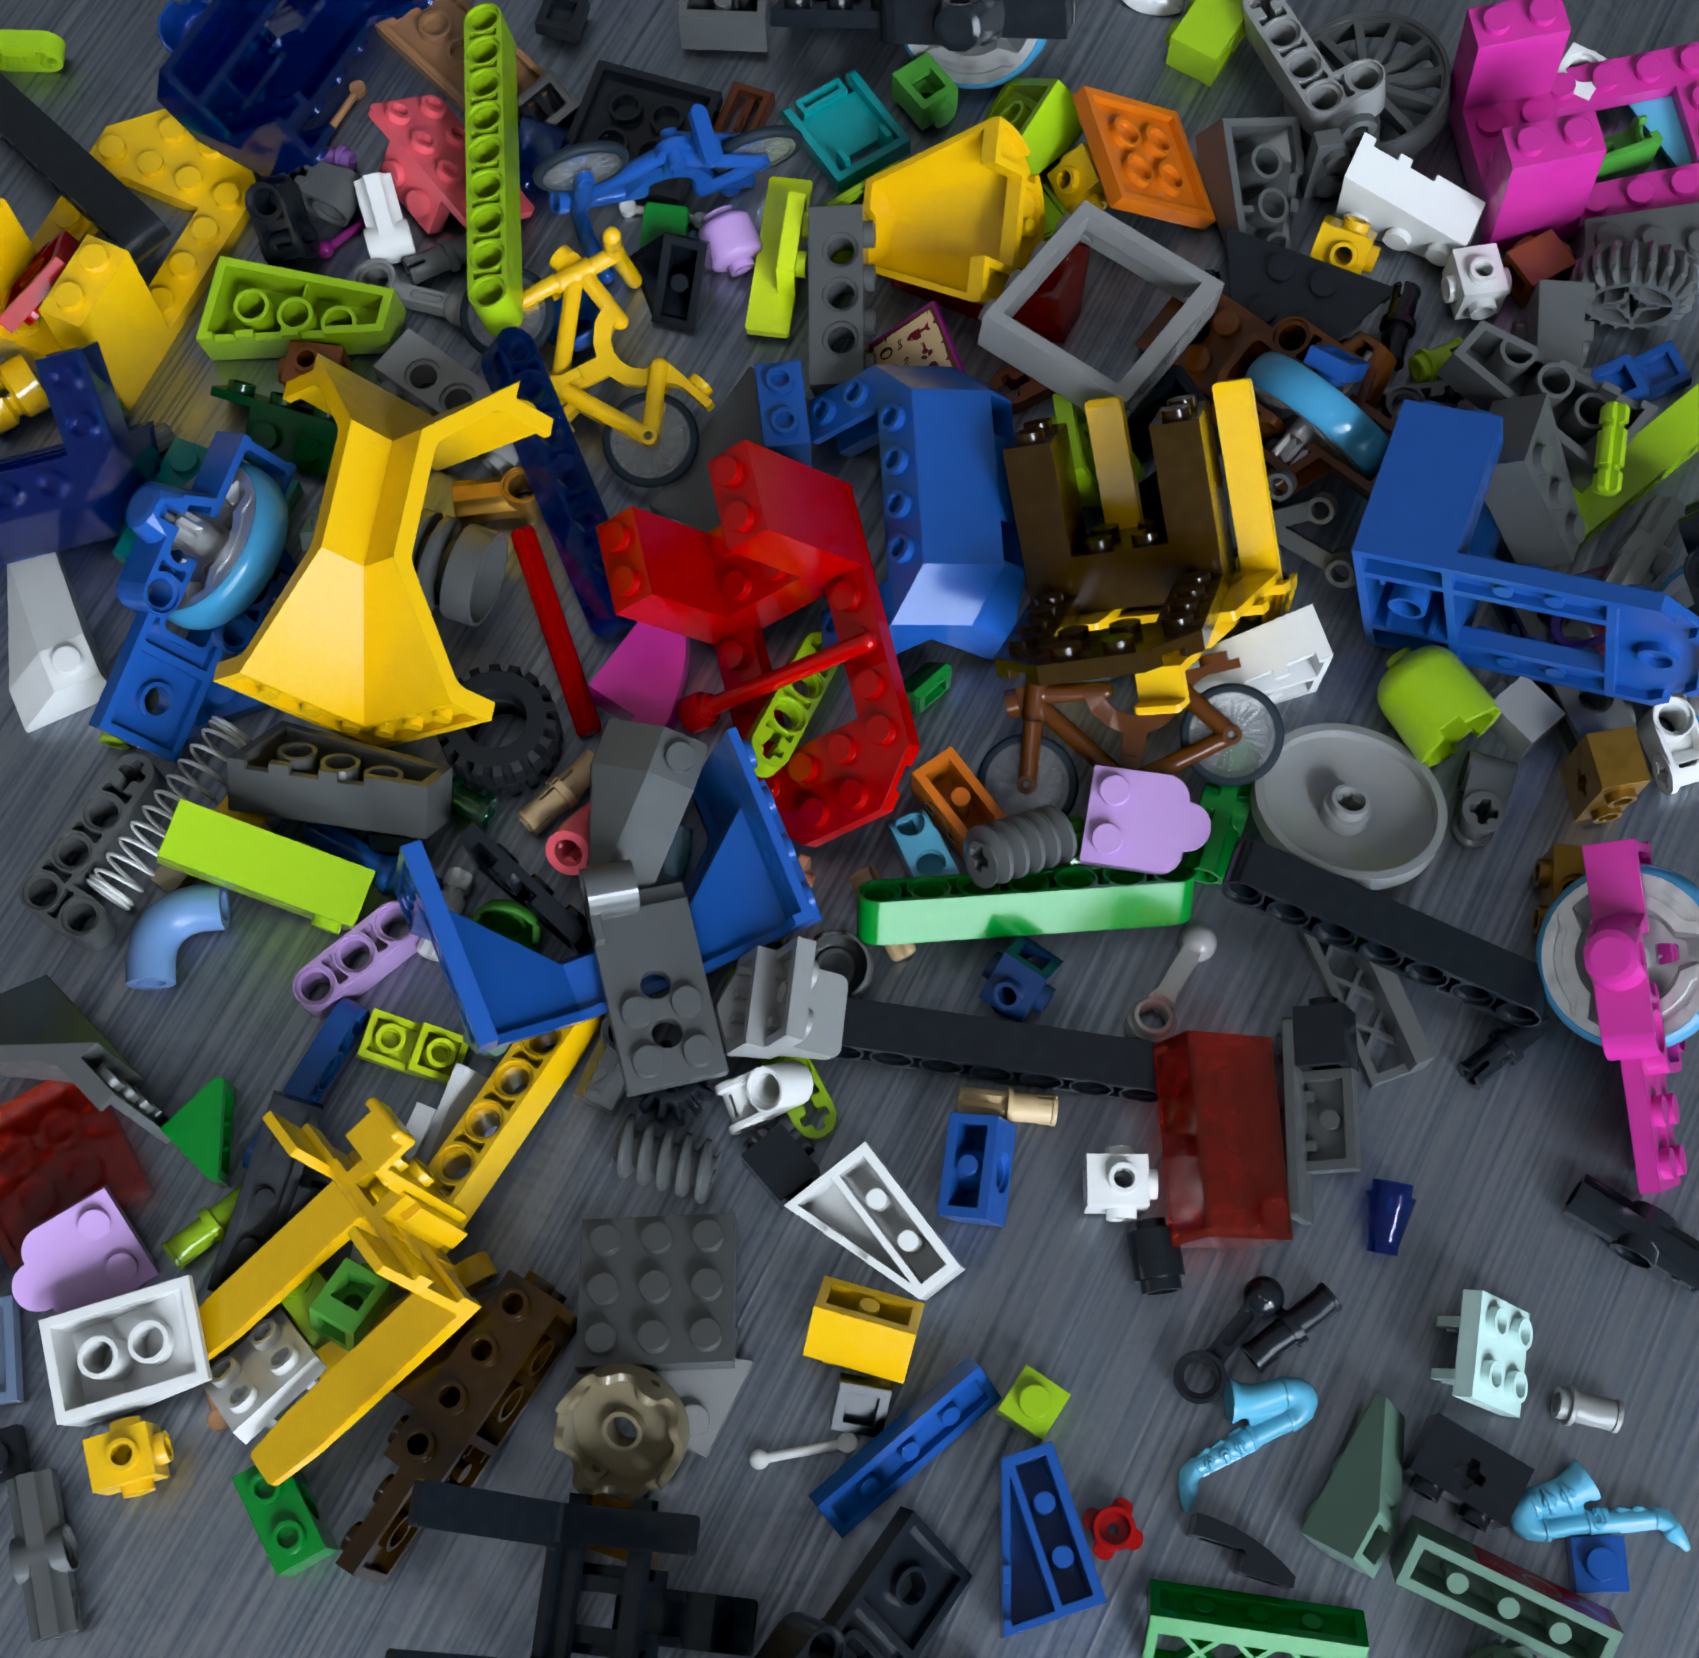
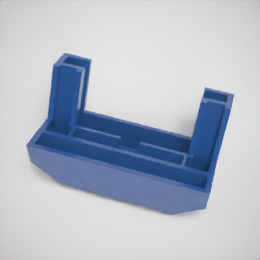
M873 365L809 401L811 442L820 444L837 435L838 453L849 458L877 444L880 445L888 580L879 584L878 588L895 653H901L933 639L995 661V655L1016 624L1025 579V569L1002 451L1014 437L1011 399L992 385L954 367ZM830 607L821 611L823 649L839 643Z

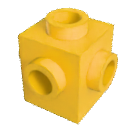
M1081 143L1076 149L1064 154L1061 162L1047 174L1054 190V195L1067 212L1074 213L1084 200L1101 210H1105L1108 206L1097 168L1091 159L1088 143Z
M1327 214L1321 224L1309 257L1362 275L1363 271L1371 274L1381 251V247L1373 245L1378 232L1370 230L1371 223L1359 217L1345 215L1344 220ZM1341 247L1349 248L1352 253H1345Z
M139 1415L113 1421L108 1424L109 1432L82 1440L92 1493L110 1496L122 1492L124 1499L133 1498L156 1490L155 1481L171 1477L168 1462L173 1461L174 1452L168 1432L166 1430L161 1431L158 1424L142 1421Z

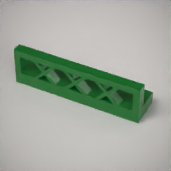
M1156 1579L1149 1580L1146 1595L1147 1624L1141 1658H1216L1210 1650L1222 1643L1236 1645L1242 1652L1233 1658H1265L1276 1651L1290 1653L1294 1658H1367L1369 1642L1364 1610ZM1158 1634L1182 1637L1188 1644L1177 1651L1156 1649Z

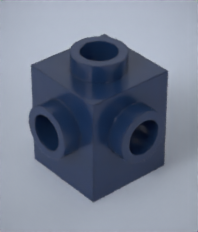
M1020 936L1004 954L997 951L982 973V976L988 979V982L979 997L989 1003L999 1015L1013 1019L1016 1022H1023L1033 1010L1038 1014L1045 1010L1056 993V989L1050 986L1064 961L1027 936Z

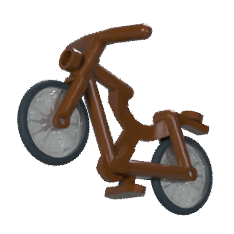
M1227 650L1201 656L1198 659L1200 667L1185 671L1190 703L1186 706L1187 709L1180 726L1181 749L1146 766H1143L1148 732L1166 725L1176 713L1138 716L1119 711L1107 701L1114 694V687L1108 681L1061 683L1045 686L1027 684V681H1025V686L1003 691L1009 718L1022 716V734L1009 736L994 745L983 758L978 770L977 779L1006 816L1019 814L1022 811L1035 809L1047 804L1057 807L1068 816L1075 805L1078 795V774L1075 764L1067 751L1054 740L1043 736V726L1046 724L1093 768L1095 765L1172 775L1190 766L1199 776L1211 783L1229 787L1242 786L1260 779L1273 768L1283 748L1284 725L1275 704L1269 697L1254 687L1240 683H1225L1213 686L1201 694L1193 688L1200 679L1207 675L1241 667L1239 657L1229 660ZM1086 702L1091 713L1108 728L1123 732L1119 764L1051 703Z

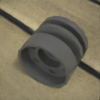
M425 508L420 516L412 561L429 609L432 612L440 605L443 617L477 627L486 619L501 588L508 559V540L506 534L473 523L463 530L460 519L448 515L443 517L442 513Z

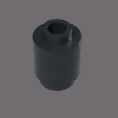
M1165 1217L1136 1221V1230L1128 1232L1126 1235L1134 1283L1140 1284L1142 1296L1164 1295L1183 1290L1181 1278L1185 1277L1186 1274L1177 1226L1166 1225Z

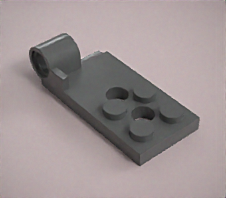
M630 859L579 869L584 911L627 1097L727 1076L729 1072L688 899L682 882L638 890L635 871ZM649 975H660L667 980L670 991L663 998H649L641 989V981ZM661 1023L675 1025L680 1031L681 1041L671 1048L659 1046L652 1037L654 1027Z

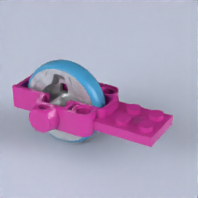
M1635 838L1582 846L1586 874L1565 888L1548 909L1538 933L1535 955L1536 963L1538 964L1547 1002L1560 1020L1582 1038L1602 1046L1607 1060H1620L1639 1194L1663 1192L1681 1185L1680 1176L1687 1174L1685 1150L1682 1144L1676 1145L1673 1124L1679 1123V1105L1675 1093H1668L1666 1074L1681 1071V1053L1685 1051L1686 1039L1699 1030V887L1689 879L1670 869L1653 865L1651 846L1648 841L1638 842ZM1676 944L1678 945V948H1679L1680 959H1679V956H1678V950H1677Z

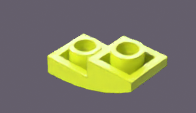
M373 1008L355 1057L408 1075L447 1085L456 1063L463 1064L469 1045L463 1042V1036L426 1022L418 1024Z

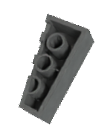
M1540 279L1519 322H1513L1510 334L1537 346V352L1557 362L1563 359L1577 366V372L1592 379V368H1583L1588 355L1589 342H1592L1594 339V321H1585V310L1590 301L1593 302L1595 300L1596 282Z
M1481 320L1436 374L1478 409L1488 412L1492 401L1548 393L1572 486L1580 493H1583L1592 485L1593 474L1598 471L1594 468L1598 430H1602V426L1599 425L1600 409L1609 401L1622 402L1629 405V424L1624 425V428L1628 430L1626 446L1659 407L1646 400L1637 402L1621 394L1622 388L1605 380L1599 383L1577 372V366L1563 359L1557 362L1537 352V346Z
M283 720L227 757L228 810L395 834L415 839L429 838L451 820L452 767Z

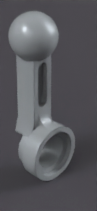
M380 258L366 260L355 269L352 281L371 284L379 278L388 279L385 287L395 289L404 308L445 317L452 325L461 327L460 305L466 291H455L450 294L403 283L399 280L392 264ZM472 305L469 311L470 325L478 317Z
M1194 923L1186 926L1180 932L1177 941L1179 953L1160 985L1149 993L1148 998L1135 1002L1128 1011L1125 1020V1030L1129 1038L1152 1041L1164 1046L1170 1042L1177 1026L1176 1016L1173 1012L1176 999L1197 963L1208 960L1216 950L1217 939L1211 928L1201 923ZM1144 1012H1154L1164 1020L1165 1026L1158 1029L1149 1028L1142 1023L1139 1015Z

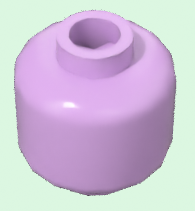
M726 205L706 214L701 220L703 225L697 233V239L710 242L713 271H729L732 277H736L755 267L754 259L761 252L763 245L747 211L734 209L733 205Z

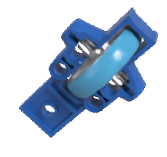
M216 431L198 474L192 477L183 487L150 481L141 485L133 493L125 511V520L127 525L137 535V538L119 576L116 589L120 602L137 614L88 725L165 761L177 763L213 679L216 665L220 662L223 653L227 652L237 655L247 648L261 626L269 606L274 605L299 565L284 548L289 524L285 494L297 469L295 464L286 462L253 442L251 437L244 433ZM168 620L174 625L190 629L186 639L168 631L165 625L166 621ZM155 687L159 693V702L154 710L148 712L145 707V696L150 689Z

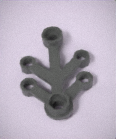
M1277 469L1267 477L1270 497L1273 500L1283 501L1287 499L1297 487V478L1288 469ZM1222 475L1234 556H1238L1226 476ZM1281 478L1285 480L1288 490H1278L1274 484V479ZM1320 492L1311 500L1272 509L1283 580H1286L1291 573L1287 570L1280 545L1322 568L1327 580L1335 587L1350 588L1356 584L1352 547L1343 546L1333 552L1289 526L1310 520L1320 525L1330 522L1339 509L1338 501L1331 493ZM1316 502L1327 504L1330 511L1329 514L1323 515L1319 513L1315 507ZM1335 565H1344L1349 570V576L1343 577L1339 575L1335 570Z

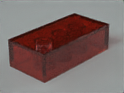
M1187 1030L1153 1044L1171 1247L1258 1250L1293 1240L1272 1038Z

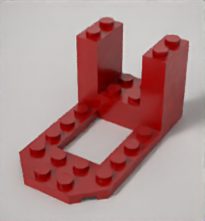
M744 439L707 461L721 525L705 533L640 508L630 506L596 526L615 615L713 644L725 690L772 671L762 632L763 628L827 595L838 642L866 631L873 632L877 636L878 644L874 650L844 662L858 718L796 748L789 761L773 776L768 778L757 776L758 781L766 780L788 836L802 845L816 848L893 812L901 793L896 788L906 765H913L920 749V744L851 484ZM770 693L730 709L733 726L737 727L741 740L746 739ZM774 710L776 721L786 728L782 711ZM768 740L763 745L764 751L762 754L766 758L771 746L775 744L771 740Z

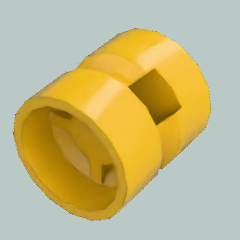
M21 353L0 364V435L19 425L21 415L24 414L32 418L54 406Z

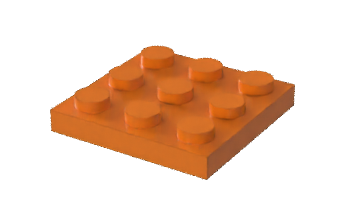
M1085 85L1072 96L1079 115L1078 121L1084 130L1091 151V159L1097 168L1104 188V197L1109 203L1110 208L1200 230L1207 229L1216 221L1177 111Z

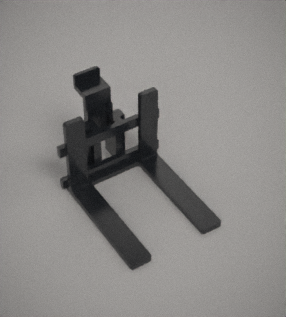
M416 1479L414 1481L407 1520L409 1526L546 1547L530 1658H571V1653L608 1658H658L659 1646L739 1656L752 1655L758 1613L757 1600L667 1589L669 1572L650 1569L652 1552L690 1556L696 1554L700 1529L699 1516L658 1511L659 1501L635 1498L634 1509L594 1506L592 1505L593 1495L570 1493L569 1503H562L428 1479ZM586 1545L628 1549L626 1567L584 1562ZM580 1590L616 1595L612 1628L575 1624ZM389 1648L385 1654V1658H503Z

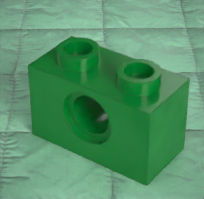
M256 1465L232 1477L277 1576L293 1577L339 1551L301 1469L278 1486L268 1484Z

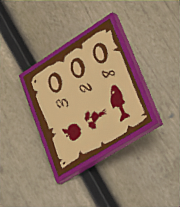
M934 300L869 344V353L875 352L877 365L946 366L965 372L938 303Z

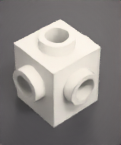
M1497 243L1451 250L1442 272L1441 293L1446 304L1450 303L1454 320L1465 318L1483 320L1498 314L1506 296L1511 293L1512 278L1507 267L1503 268Z
M1124 1145L1105 1147L1104 1153H1086L1082 1162L1083 1214H1106V1221L1133 1222L1137 1220V1214H1145L1150 1206V1200H1157L1158 1172L1157 1169H1149L1148 1154H1135V1147ZM1115 1180L1122 1181L1127 1188L1118 1186Z

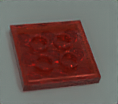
M47 1080L0 1106V1250L9 1268L18 1270L24 1264L21 1256L22 1243L34 1226L107 1184L123 1210L154 1193L112 1106L109 1105L102 1112L99 1111L73 1082Z

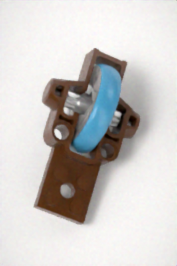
M1221 293L1215 313L1204 325L1210 327L1207 339L1199 344L1189 343L1172 365H1181L1206 398L1210 399V402L1213 403L1211 411L1213 422L1217 428L1218 424L1212 393L1213 384L1218 381L1247 377L1252 379L1267 477L1275 470L1285 468L1292 471L1297 478V487L1288 498L1330 473L1369 501L1396 424L1377 411L1380 399L1397 363L1394 355L1384 344L1369 334L1359 331L1343 343H1339L1307 320L1298 316L1286 317L1280 320L1274 327H1271L1237 302ZM1173 296L1134 343L1140 352L1144 353L1185 303ZM1306 339L1299 349L1287 350L1289 344L1294 340ZM1332 344L1370 363L1363 381L1344 383L1342 387L1333 386L1317 374V369L1303 363L1310 346ZM1270 439H1281L1271 452L1264 448L1265 443ZM1281 478L1274 479V484L1278 490H1288L1285 480ZM1271 498V502L1281 504L1285 501H1276Z

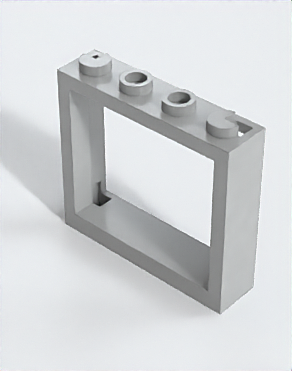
M1084 200L1073 214L1067 212L1062 216L1054 230V235L1048 242L1042 240L1038 243L1030 256L1028 265L1022 271L1016 269L1010 275L997 300L990 298L983 306L978 316L982 324L977 344L1085 410V402L1089 399L1121 395L1128 419L1215 313L1225 283ZM1079 241H1082L1185 303L1119 383L1012 319Z

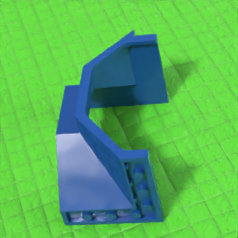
M737 727L725 731L704 763L692 794L693 801L707 833V845L685 889V894L688 899L706 975L737 961L738 958L758 945L763 947L769 946L823 920L813 892L795 853L792 841L778 812L773 795L769 790L766 780L758 781L753 769L757 767L754 749L748 739L741 740ZM421 839L400 846L393 884L395 895L410 933L432 942L475 1054L578 1025L608 1013L593 949L555 962L449 910ZM649 975L640 983L641 989L647 997L670 989L667 980L660 975Z

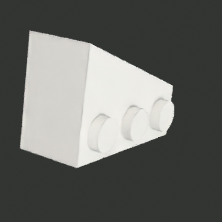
M1365 132L1344 176L1335 217L1344 220L1345 215H1352L1371 223L1370 230L1378 232L1375 240L1383 242L1393 250L1408 251L1426 258L1434 265L1445 266L1452 249L1469 247L1486 202L1440 175H1437L1432 181L1410 168L1413 160L1401 153L1396 160L1374 147L1377 139Z
M1313 604L1216 643L1202 656L1227 650L1229 660L1239 657L1241 667L1207 675L1200 679L1193 688L1201 694L1216 685L1240 683L1260 690L1274 704L1316 692L1332 660L1333 652ZM1199 660L1187 670L1200 667ZM1239 692L1221 693L1208 699L1227 718L1264 707L1257 699ZM1186 707L1180 713H1176L1180 725L1187 709ZM1193 715L1189 730L1205 724Z
M866 1141L784 1205L918 1299L928 1300L966 1270L874 1147Z

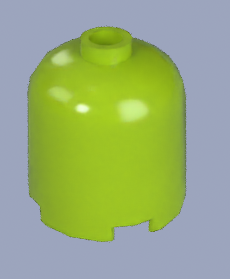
M1437 645L1423 646L1413 651L1410 647H1405L1396 652L1386 662V666L1389 669L1384 673L1377 687V701L1381 711L1414 758L1419 760L1421 764L1425 763L1428 768L1455 756L1460 751L1454 744L1470 732L1476 738H1479L1495 723L1501 714L1500 709L1495 704V699L1459 657L1450 649Z

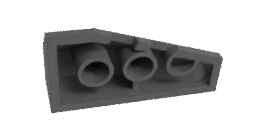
M1298 117L1221 118L1196 135L1195 141L1201 179L1225 246L1227 230L1232 228L1293 250L1290 232L1292 218L1298 214L1299 200L1295 198L1298 177L1303 175L1305 161Z
M609 718L590 764L591 806L588 816L590 835L587 867L630 859L635 871L638 890L654 887L695 789L710 745L665 726Z

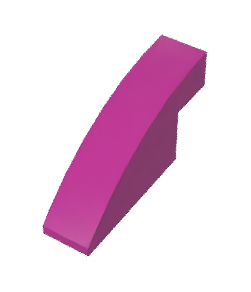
M637 622L588 686L594 704L619 720L665 726L675 730L679 719L678 703L680 699L685 697L689 677L690 637Z

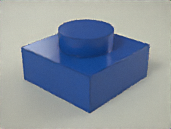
M1332 344L1311 345L1303 362L1317 369L1319 376L1337 387H1342L1344 383L1363 381L1370 366V363Z
M1624 1536L1565 1537L1570 1591L1574 1593L1630 1592Z

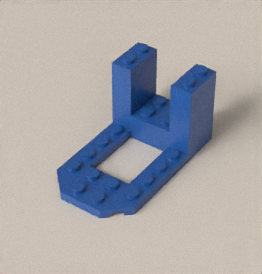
M1404 399L1351 549L1366 644L1395 651L1405 647H1410L1413 651L1423 646L1437 645L1450 649L1469 667L1516 677L1522 676L1539 682L1651 706L1669 703L1671 694L1683 692L1689 698L1698 697L1699 617L1665 593L1655 592L1652 588L1641 584L1625 586L1604 582L1590 574L1569 575L1550 571L1539 564L1528 563L1518 565L1499 561L1495 558L1502 534L1485 502V498L1504 444L1503 417L1493 415L1482 409L1463 410L1446 407L1430 400L1417 402ZM1480 600L1606 626L1605 655L1590 647L1578 646L1569 648L1552 644L1538 636L1521 638L1503 634L1500 630L1489 626H1479L1477 628L1471 626Z

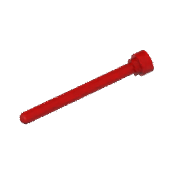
M870 631L863 632L716 695L711 693L705 694L701 691L680 699L678 703L679 718L683 726L693 734L709 729L716 724V720L720 718L722 712L874 650L878 644L877 636Z

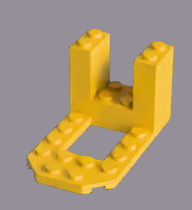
M167 108L106 126L89 152L126 187L128 186L194 214L148 287L129 251L96 238L95 235L98 229L62 196H60L32 241L29 240L7 201L0 198V310L9 289L47 242H51L62 230H66L80 242V246L39 307L38 311L41 315L30 326L22 322L12 334L0 325V356L10 359L21 353L32 370L100 399H120L125 410L131 411L212 281L219 256L227 257L249 222L251 216L246 208L245 195L248 188L257 182L241 138Z

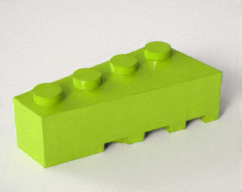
M219 256L196 341L212 361L286 357L290 340L344 346L347 355L385 353L400 337L407 311L395 289Z

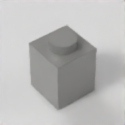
M1522 676L1511 685L1506 680H1503L1489 692L1495 699L1496 706L1501 711L1500 716L1489 730L1519 759L1523 758L1547 737L1566 714L1531 679Z

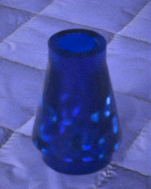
M1372 1178L1371 1191L1365 1190L1368 1230L1366 1251L1398 1257L1401 1240L1417 1199L1412 1198L1413 1185Z

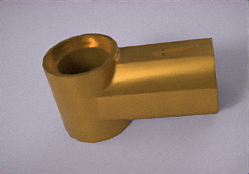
M528 466L511 468L504 476L453 482L451 487L455 518L460 519L461 524L513 518L521 524H531L543 518L548 508V501L541 477L535 469ZM521 492H533V494L528 498H515Z

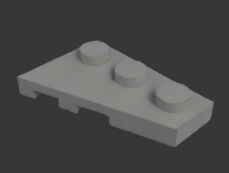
M735 1359V1368L654 1372L661 1376L675 1390L683 1402L689 1419L690 1437L688 1450L706 1459L708 1458L754 1364L753 1361ZM575 1369L566 1388L571 1390L584 1374L578 1375Z

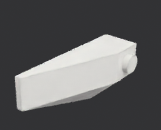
M51 537L7 555L9 691L24 729L27 733H30L97 704L109 674Z

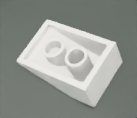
M185 1275L38 1320L57 1425L75 1427L93 1425L135 1412L212 1380L191 1275Z

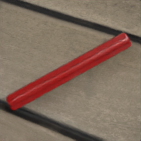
M532 526L515 529L511 533V539L576 733L579 737L594 735L601 730L600 720L535 529Z

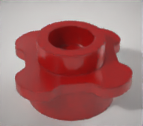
M1116 1498L1109 1507L1100 1510L1092 1507L1083 1514L1082 1523L1085 1528L1090 1530L1094 1540L1093 1553L1100 1560H1110L1115 1552L1126 1548L1131 1551L1137 1550L1143 1543V1534L1140 1530L1136 1529L1135 1521L1131 1515L1133 1506L1127 1499ZM1110 1524L1117 1526L1118 1531L1116 1534L1108 1532Z

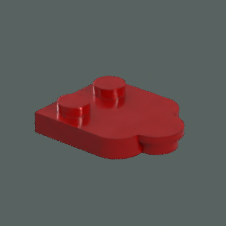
M62 230L51 242H47L38 251L25 271L9 289L0 310V325L11 334L22 322L30 326L41 315L38 309L43 303L44 298L48 295L80 246V242L66 230Z

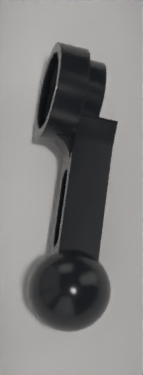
M1257 1276L1251 1279L1243 1291L1244 1304L1209 1348L1205 1351H1191L1178 1360L1173 1371V1382L1177 1392L1185 1400L1195 1404H1206L1216 1400L1222 1394L1227 1381L1224 1367L1227 1359L1260 1318L1272 1317L1283 1307L1285 1300L1284 1290L1277 1280L1269 1276ZM1193 1362H1204L1213 1370L1214 1383L1207 1392L1195 1393L1187 1387L1184 1381L1185 1370Z

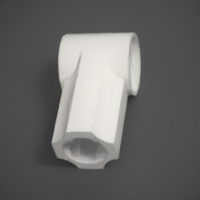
M375 172L363 175L362 178L353 181L359 208L366 226L363 229L370 258H380L387 260L391 264L402 262V259L405 257L408 258L417 254L407 218L403 219L391 173Z

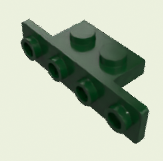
M229 379L228 385H215L211 387V396L251 407L245 434L251 437L253 442L282 460L292 462L297 466V469L328 477L338 434V427L332 415L313 406L312 410L298 406V400L289 403L282 399L284 393L272 391L270 397L255 393L256 385L240 380Z

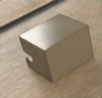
M160 865L155 871V876L150 878L156 887L166 893L190 886L197 879V877L164 865Z

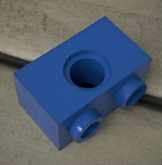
M801 360L755 365L763 447L812 467L811 439Z
M950 1112L937 1215L959 1223L1005 1227L1017 1130L1016 1125L996 1115Z

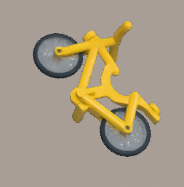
M609 226L604 229L602 234L604 249L589 258L587 256L584 258L580 257L567 244L561 246L553 254L549 262V266L557 273H553L544 279L522 268L524 316L521 325L512 334L503 337L490 335L483 327L470 304L466 290L460 305V324L463 334L476 351L488 358L499 361L522 359L538 350L545 343L553 329L555 321L554 302L563 297L552 371L547 373L540 383V394L543 400L549 406H552L547 412L548 416L554 419V424L567 437H570L575 432L570 422L579 413L605 426L602 441L605 458L617 476L634 486L643 488L666 486L678 480L689 470L699 448L698 426L690 410L681 401L668 395L669 388H675L686 392L709 413L715 407L714 402L709 398L714 391L696 373L693 372L687 379L664 358H655L649 367L641 369L630 367L621 362L615 354L612 336L615 330L627 328L629 318L598 279L597 274L614 266L629 288L637 289L642 284V276L629 258L622 244L621 233L618 228ZM584 289L600 310L595 319L593 335L596 357L571 369L581 296ZM611 377L624 386L647 390V392L631 396L614 408L583 390Z

